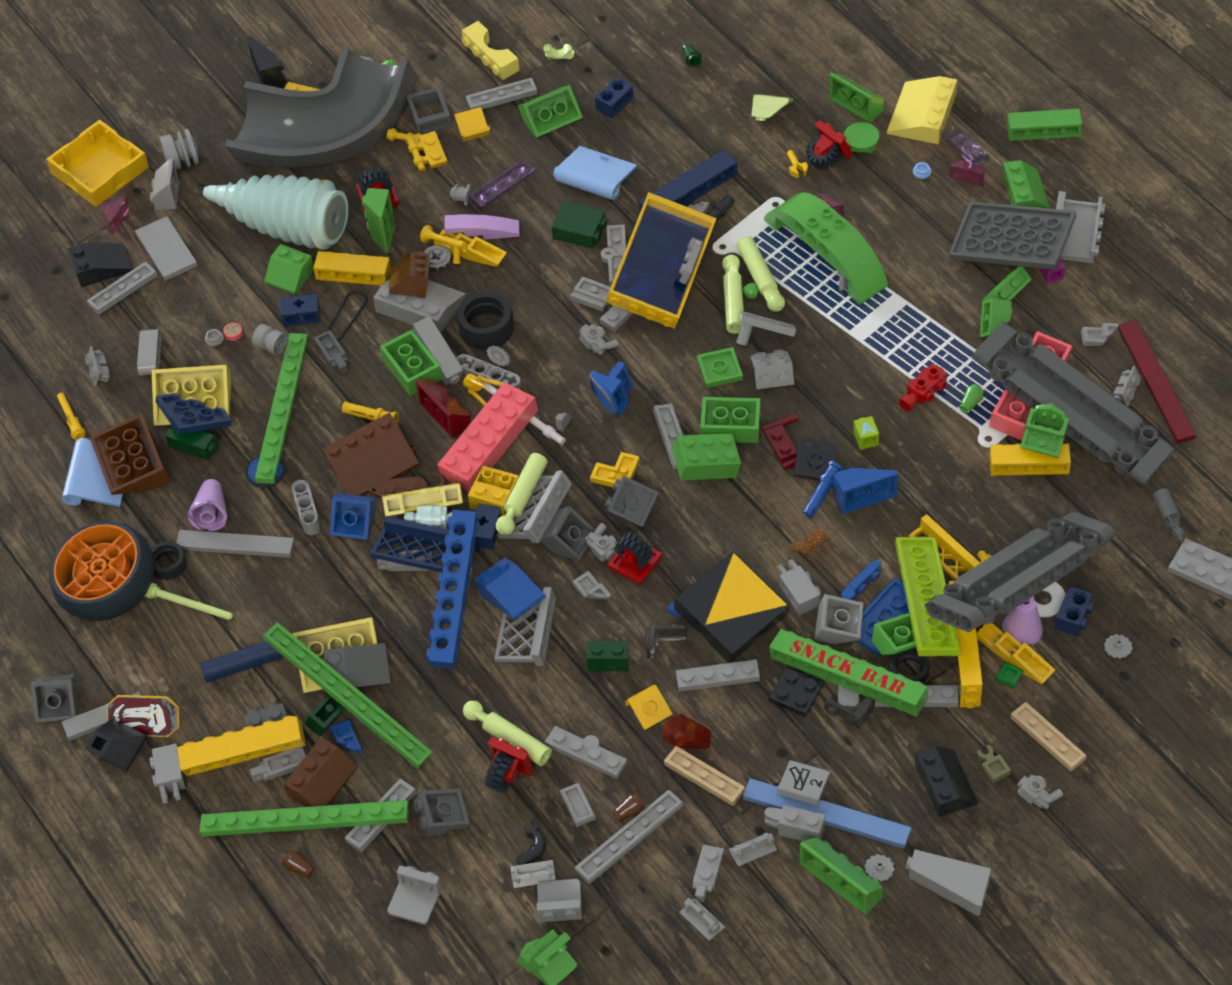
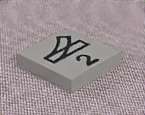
M790 760L778 786L777 794L818 806L828 782L830 771Z

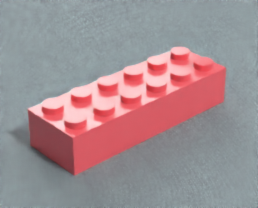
M1036 332L1032 345L1035 347L1038 344L1043 345L1065 362H1068L1072 345L1041 332ZM1005 389L992 412L989 427L1022 441L1031 408Z
M504 382L437 464L440 474L447 481L459 483L460 488L470 492L482 466L493 468L537 413L538 407L535 397Z

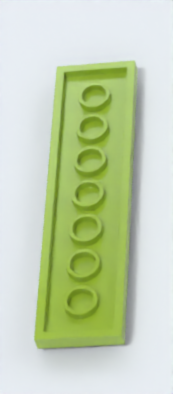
M896 537L895 546L918 656H959L960 645L956 627L932 618L926 611L927 602L940 594H944L943 589L946 585L936 538Z

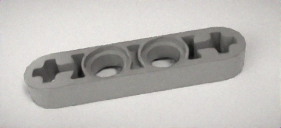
M461 354L456 357L465 375L472 373L475 376L480 375L487 379L505 382L519 390L521 388L520 377L515 373L467 354ZM479 367H482V368L485 369V370H484L483 372H481V373H478V372L475 371V370H476L477 368H479ZM494 374L501 375L499 379L491 378Z

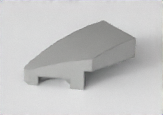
M1103 323L1101 328L1082 327L1080 332L1083 345L1102 346L1113 335L1119 325L1116 323Z
M589 571L572 582V585L583 598H611L610 593L603 584H599Z

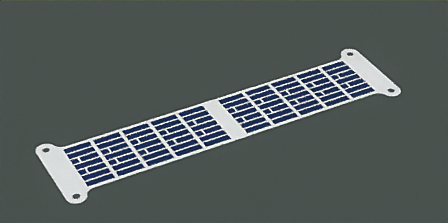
M772 197L713 244V250L717 254L737 253L741 256L736 246L737 242L743 237H752L777 283L910 379H915L924 368L929 367L932 363L944 369L947 373V385L943 391H936L935 397L978 427V442L982 446L990 447V445H997L1007 436V434L989 427L992 412L1005 390L1003 381L993 380L989 375V371L972 359L976 349L888 287L861 305L848 295V287L844 290H839L840 272L786 225L778 230H774L764 221L765 215L776 208L772 206L773 202H778L779 205L785 202L782 198ZM725 244L726 248L722 250L719 246ZM971 384L978 385L984 390L983 399L969 413H964L959 409L965 391ZM991 436L992 441H985V437Z

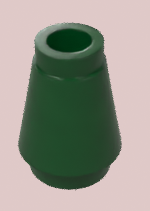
M685 44L682 47L686 64L691 67H697L702 61L701 53L690 44Z

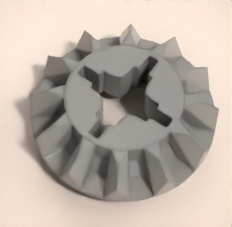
M435 245L424 251L426 254H430V270L432 268L438 270L439 267L445 268L446 264L450 263L451 253L444 246Z

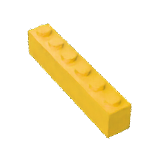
M286 716L280 721H267L261 726H248L238 732L229 731L225 732L222 736L206 737L203 741L186 742L183 746L177 747L181 771L186 776H191L306 746L302 722L297 716Z

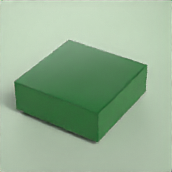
M1005 662L998 672L995 681L1014 689L1024 670Z

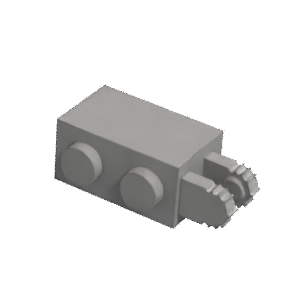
M792 559L788 561L789 571H786L781 564L778 565L779 586L798 615L818 607L822 594L818 586L813 585L810 574L807 571L804 572L802 567L797 566Z
M177 744L152 749L153 757L150 758L152 770L155 769V775H152L154 787H158L160 790L163 804L168 803L167 793L173 792L176 801L181 800L180 790L186 788L184 775L180 769Z
M783 805L782 809L767 807L764 811L765 824L777 828L778 836L800 841L815 837L820 840L822 839L825 828L824 814Z

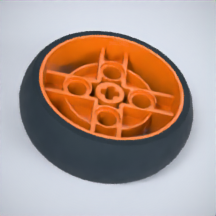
M114 521L88 524L69 535L55 552L49 572L51 590L58 604L75 617L89 621L113 619L131 610L145 596L154 575V558L148 542L134 528ZM135 558L133 567L131 569L130 562Z

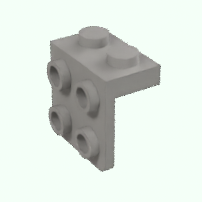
M775 350L773 353L767 354L765 352H758L751 356L756 389L794 385L793 365L787 351Z
M399 865L396 872L399 884L387 909L388 914L426 925L442 891L440 877L432 872L424 873L411 866L404 867Z
M578 879L541 881L537 884V914L539 922L582 919L581 888Z

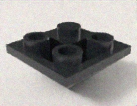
M110 719L95 730L85 749L92 756L127 772L147 735Z

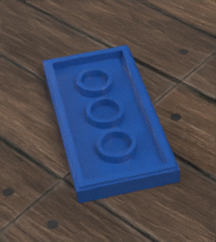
M894 578L863 611L861 636L856 642L877 656L880 652L872 643L874 624L909 613L904 585L901 581Z

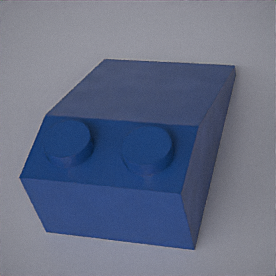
M850 468L835 473L834 499L841 513L846 514L897 497L898 472L896 470Z
M507 558L498 561L494 566L474 579L481 597L514 620L545 598V594L529 577Z

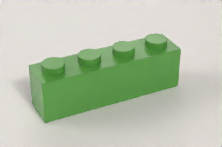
M1079 109L1008 113L1007 130L1009 141L1081 137L1082 121Z

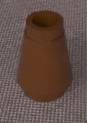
M636 793L633 795L629 794L612 813L618 822H621L642 812L641 809L645 806Z
M290 850L282 862L286 870L310 878L315 870V867L298 851Z

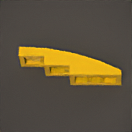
M445 229L440 232V235L467 243L466 249H461L460 257L498 267L507 255L506 251L476 236L474 239H471L460 232L458 235L453 233L446 234ZM434 240V246H444L450 253L454 254L453 246Z
M993 623L985 624L976 633L977 639L1005 662L1024 670V675L1041 685L1055 671L1025 642L1021 644L1009 632L1003 633Z

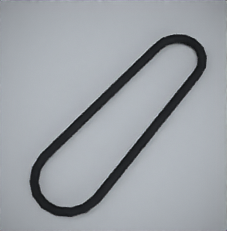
M358 290L351 291L345 296L344 300L342 301L327 331L331 330L343 305L345 304L347 298L354 293H360L365 297L364 303L359 308L355 316L352 318L348 326L345 328L341 336L337 338V341H340L343 338L347 330L350 328L354 320L357 318L361 310L366 305L368 298L364 292Z

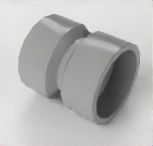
M260 324L253 334L252 343L256 347L267 349L269 353L279 355L286 347L288 337L284 332L277 329L274 330V328L266 324Z

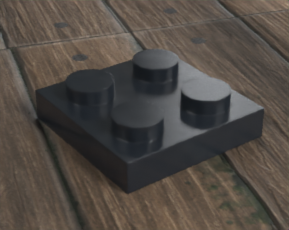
M799 438L793 477L819 481V477L825 473L828 467V462L836 461L838 445Z
M787 666L770 694L769 702L806 717L823 689L824 681Z

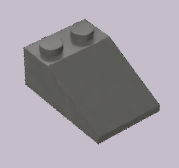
M385 643L323 650L325 662L356 688L391 683Z

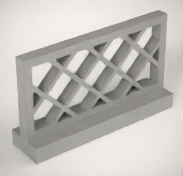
M556 471L554 476L540 477L538 481L540 483L536 485L525 509L533 503L534 506L528 510L524 509L521 516L514 517L515 527L513 532L508 535L498 532L497 536L499 538L530 539L532 543L540 542L572 485L563 471ZM543 489V491L539 492L538 494H536V495L534 496V493H536L537 491ZM526 518L524 522L517 525L518 522Z
M544 587L542 592L545 594V598L511 624L508 622L510 616L503 612L494 658L495 662H535L536 666H544L556 597L551 587ZM535 613L537 619L529 623L526 618ZM524 622L527 626L518 632L515 627ZM512 630L516 635L507 641L504 638L505 634ZM532 630L534 635L526 640L523 635ZM520 638L524 643L515 649L511 644ZM507 647L512 650L507 656H501L502 651ZM526 647L531 649L530 656L520 655V652Z

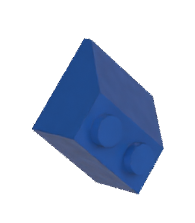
M341 493L333 496L330 535L368 540L375 518L376 498Z

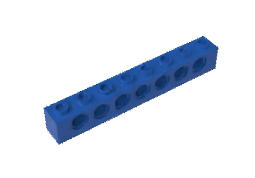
M452 510V516L448 517L447 527L450 529L449 535L445 536L444 542L447 548L446 554H442L441 561L444 567L443 572L439 573V584L441 586L440 591L436 592V603L438 605L437 610L433 611V622L435 624L434 629L430 630L429 637L432 643L431 648L427 649L426 655L431 667L456 669L479 521L477 513L474 511ZM465 530L463 535H456L458 531ZM458 548L463 549L459 554L453 553ZM454 567L460 568L455 573L450 572L451 569ZM451 586L457 587L452 592L447 591L448 588ZM447 605H454L451 610H444ZM444 624H451L448 629H441ZM441 643H448L446 648H438Z

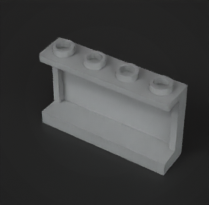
M1059 191L1056 209L1076 211V219L1061 259L1093 263L1094 256H1098L1099 245H1096V242H1100L1101 231H1098V228L1102 229L1103 218L1100 217V215H1104L1105 204H1102L1103 197H1099L1098 203L1065 199L1066 192Z

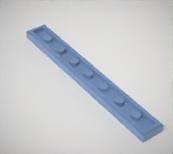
M751 778L743 794L744 800L767 807L782 809L783 805L824 814L825 825L905 849L911 833V827L820 800L817 806L778 795L777 786Z

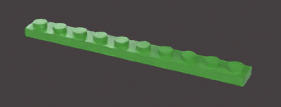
M289 333L255 475L256 483L275 484L309 340L308 334Z
M278 622L264 634L263 639L417 769L431 756V750Z
M408 800L201 814L200 835L205 837L408 823L409 803Z

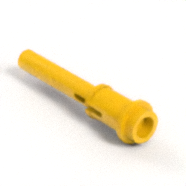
M59 393L57 397L68 419L67 425L71 430V437L75 440L85 438V429L81 427L79 419L74 416L64 393Z

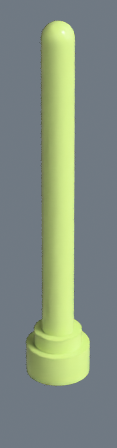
M152 582L144 596L150 599L160 597L227 620L233 618L231 612L161 590L157 584Z

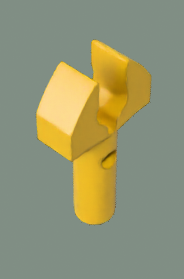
M789 150L787 155L793 165L789 167L791 176L799 178L797 169L806 176L808 172L807 163H799L794 151Z

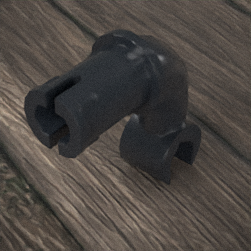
M530 820L533 826L532 830L527 829L525 826L523 829L526 836L534 840V844L525 853L515 858L519 865L529 864L537 859H542L541 856L545 851L546 840L540 833L537 823Z

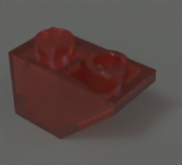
M679 714L664 722L662 740L679 748H710L711 730L683 714Z

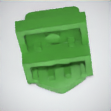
M1053 403L1040 404L1034 409L1031 408L1020 448L1059 459L1068 429L1069 418L1066 412Z
M553 929L542 938L526 943L521 950L519 958L516 960L525 970L533 973L545 985H557L577 966L576 961L566 951L568 946L565 943L571 938L566 932L558 936Z

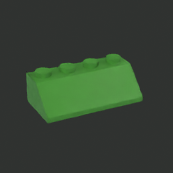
M815 837L800 843V865L863 914L867 915L883 898L881 883L876 879L868 877L859 866L851 864L845 855L834 851L828 842L821 841Z

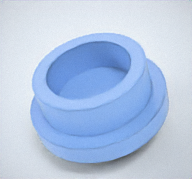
M919 162L913 168V175L919 179H926L931 175V168L927 163Z

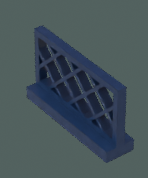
M386 516L384 528L370 556L375 559L443 572L444 565H437L434 562L442 559L443 553L446 554V551L442 552L440 548H447L444 542L445 536L449 535V529ZM386 536L395 537L388 541L385 539ZM403 540H409L414 542L405 545ZM398 542L401 544V547L392 549L390 546ZM422 544H428L432 546L423 548ZM418 546L419 551L414 553L409 551V549ZM385 547L389 550L385 553L378 552V550ZM435 550L438 552V555L429 557L427 554ZM403 551L407 553V555L403 557H399L396 555ZM422 555L426 558L422 561L415 560L416 557Z

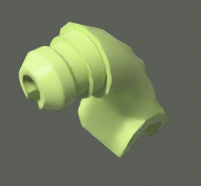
M546 44L543 48L545 55L549 58L572 59L574 57V50L569 44H565L559 50H556L550 44Z

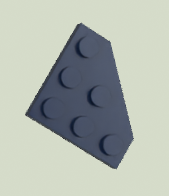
M175 393L156 396V404L178 435L231 426L232 420L222 408L216 407L212 409L205 407L206 403L194 399L190 401L180 399L181 395Z

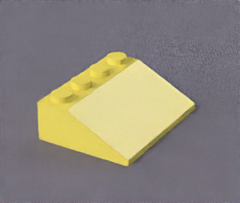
M938 76L905 82L887 134L939 144L956 96L957 79Z
M227 365L152 370L154 426L171 425L155 402L156 396L171 393L181 395L180 399L187 401L194 399L206 403L205 407L212 409L216 407L222 408L230 417V368Z
M372 617L292 633L293 636L324 662L323 650L378 644ZM299 670L304 693L322 690L320 686Z

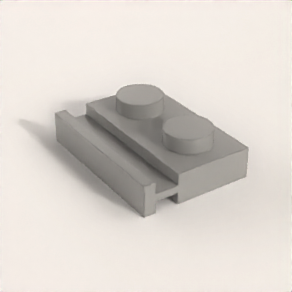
M582 277L575 286L573 293L570 294V300L603 312L604 307L608 305L605 301L611 287Z

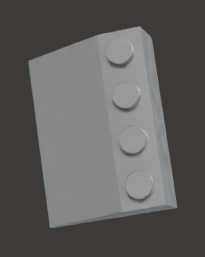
M390 280L381 285L373 300L376 312L411 325L430 316L439 332L442 333L465 299L466 293L428 280L426 298L389 293Z

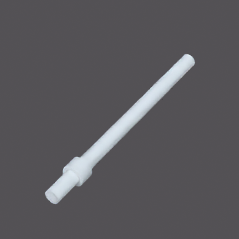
M483 382L486 386L484 389L494 395L498 389L490 383ZM535 416L530 420V423L540 429L547 438H552L560 445L565 443L566 439L559 435L552 426L544 424Z

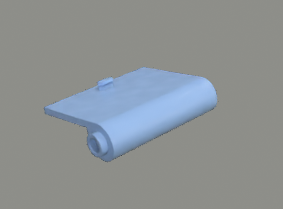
M579 146L555 168L553 176L557 182L614 201L619 194L621 182L636 169L637 165Z
M87 438L76 440L62 501L68 505L76 506L81 503V499L120 507L123 494L111 495L91 440Z

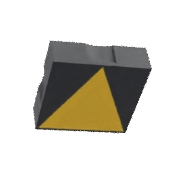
M732 551L675 599L674 610L694 629L699 631L728 663L733 662L758 637L767 633L784 619L790 607L735 551Z

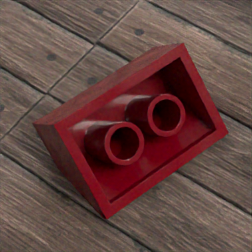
M418 379L415 381L419 404L452 439L467 429L471 418L469 412L460 407L455 397L452 398L444 386H440L436 381Z

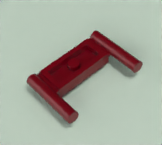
M797 414L760 427L781 463L783 470L795 466L797 450L783 426L798 421Z

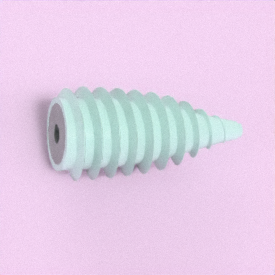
M264 175L261 179L258 176H252L248 182L245 179H240L237 184L230 182L228 185H209L203 190V196L206 199L217 203L221 207H225L230 214H234L238 221L245 222L249 228L257 229L260 233L269 234L276 239L281 238L285 242L293 241L296 245H305L308 248L329 249L341 238L348 219L347 197L344 192L336 190L334 183L329 180L322 183L317 178L310 181L307 177L297 179L293 175L287 178L283 175H277L274 178L270 175Z

